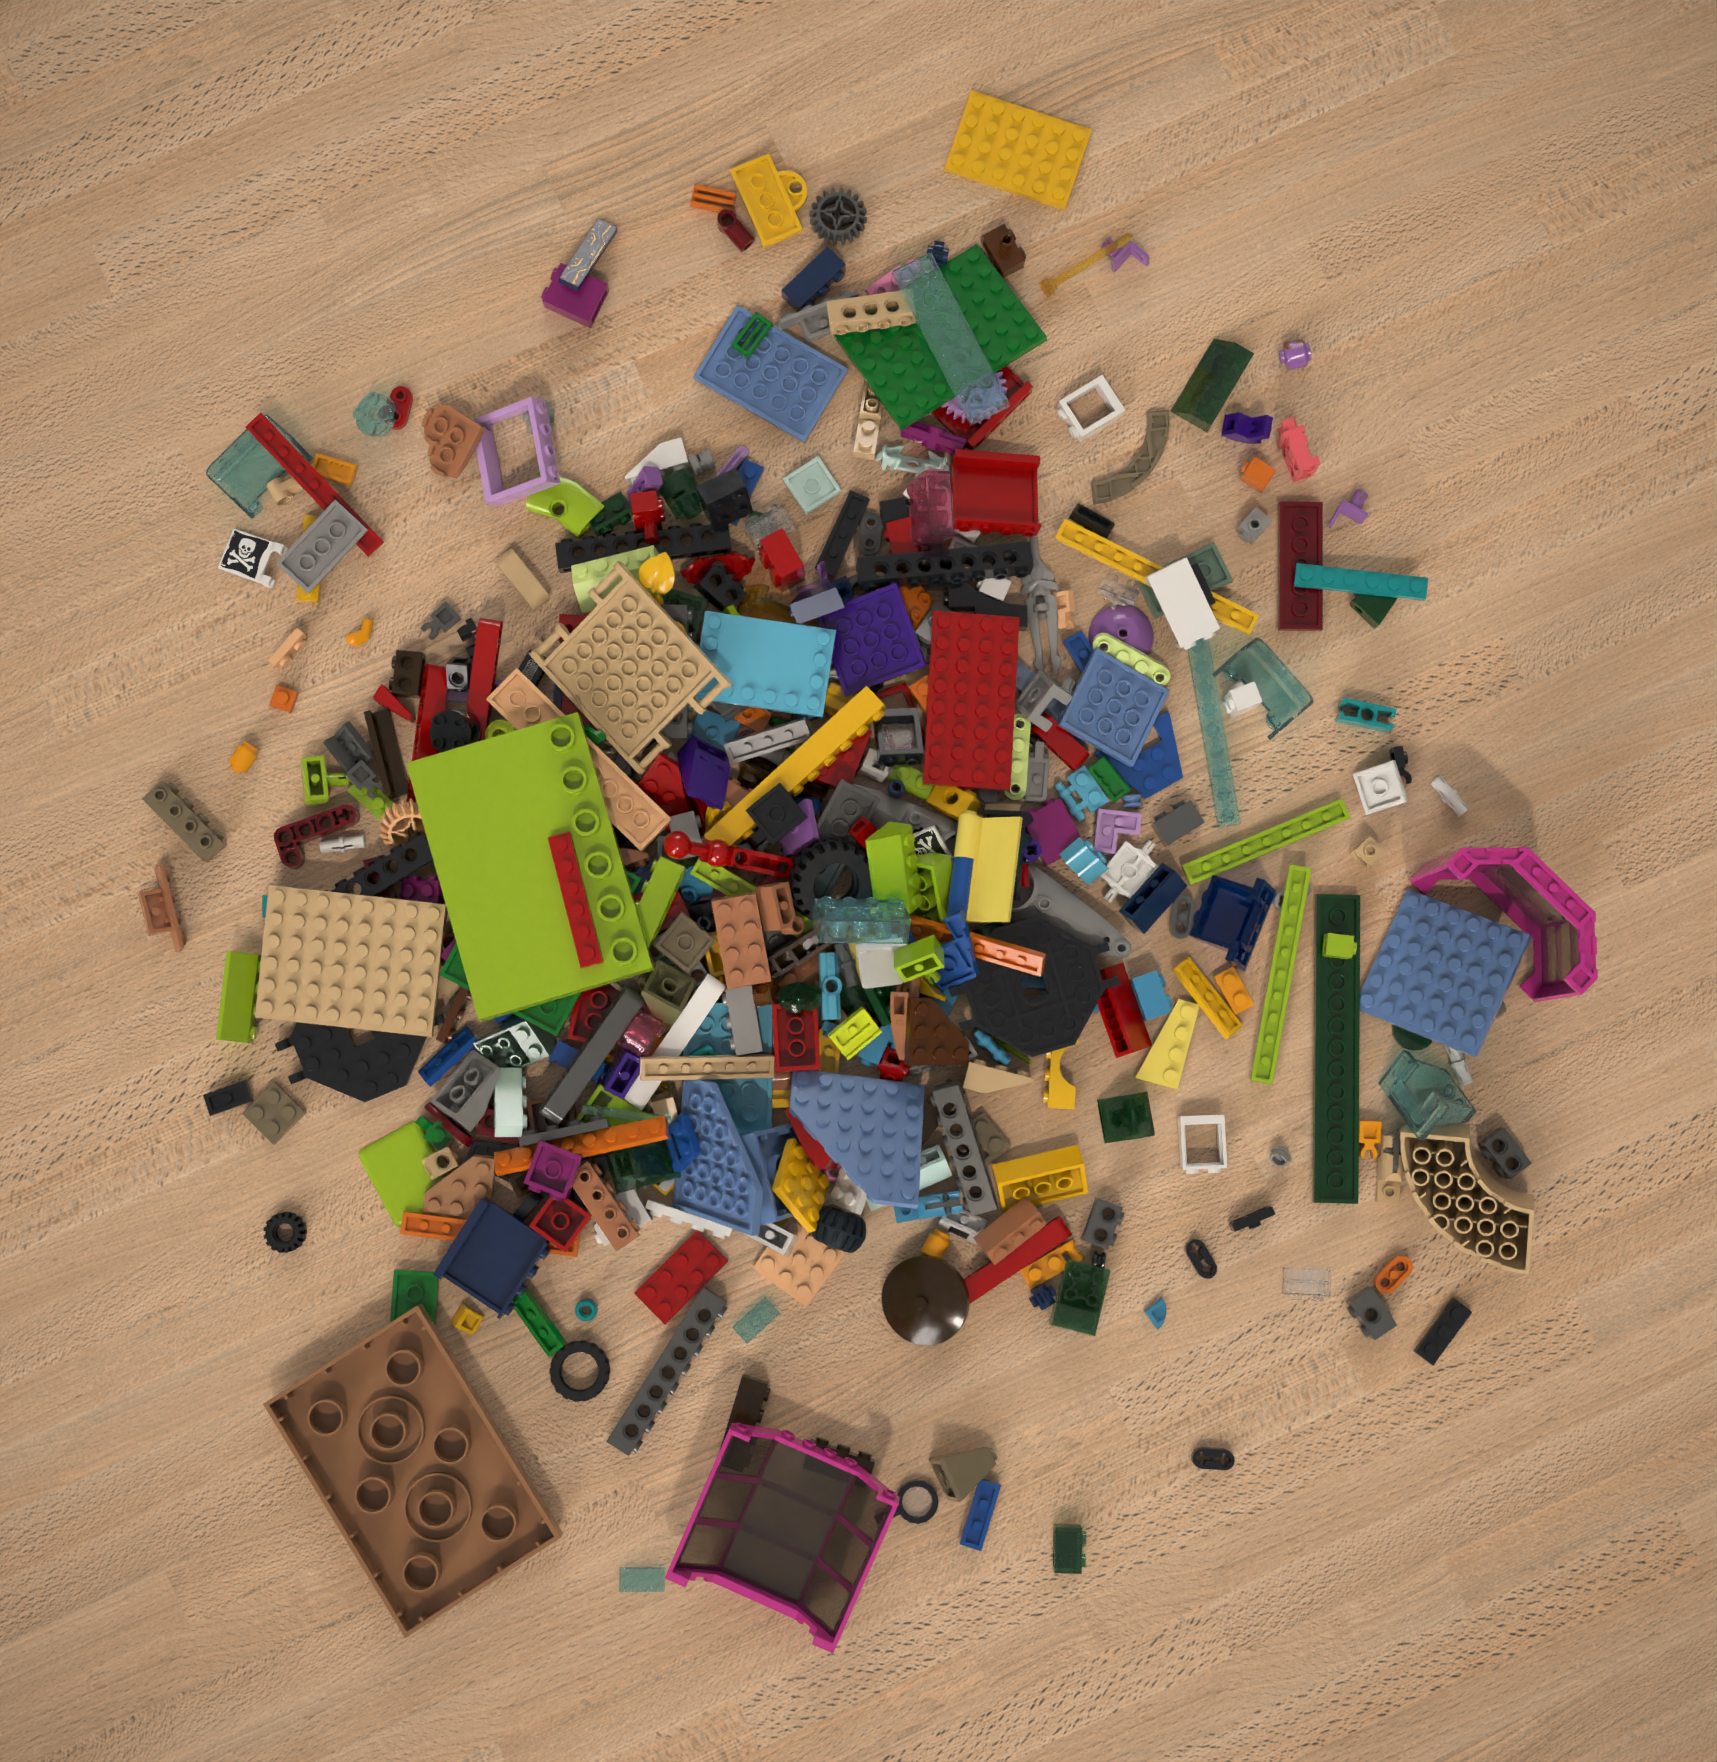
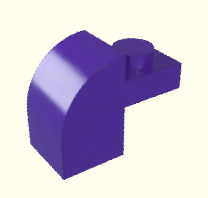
M1240 412L1225 415L1221 436L1237 442L1261 444V440L1270 438L1273 417L1263 415L1252 418Z

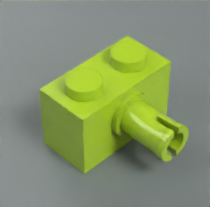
M324 756L301 758L300 768L305 806L327 804L329 800V787L348 786V779L345 776L346 772L327 774Z
M934 934L894 950V969L904 983L923 975L929 984H934L932 979L935 983L940 980L941 975L937 970L944 968V949Z

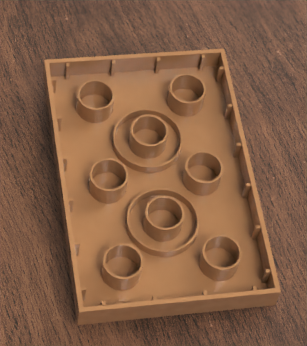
M422 1303L263 1404L405 1638L557 1541L563 1535L556 1520Z

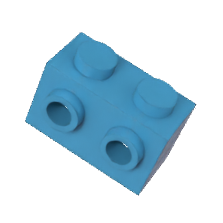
M1156 970L1130 979L1144 1021L1171 1012L1170 1008L1173 1007L1169 994L1165 995L1163 987L1166 984L1162 974H1158Z

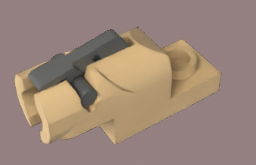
M1383 1136L1381 1158L1377 1160L1375 1202L1399 1204L1400 1182H1403L1404 1171L1400 1137Z

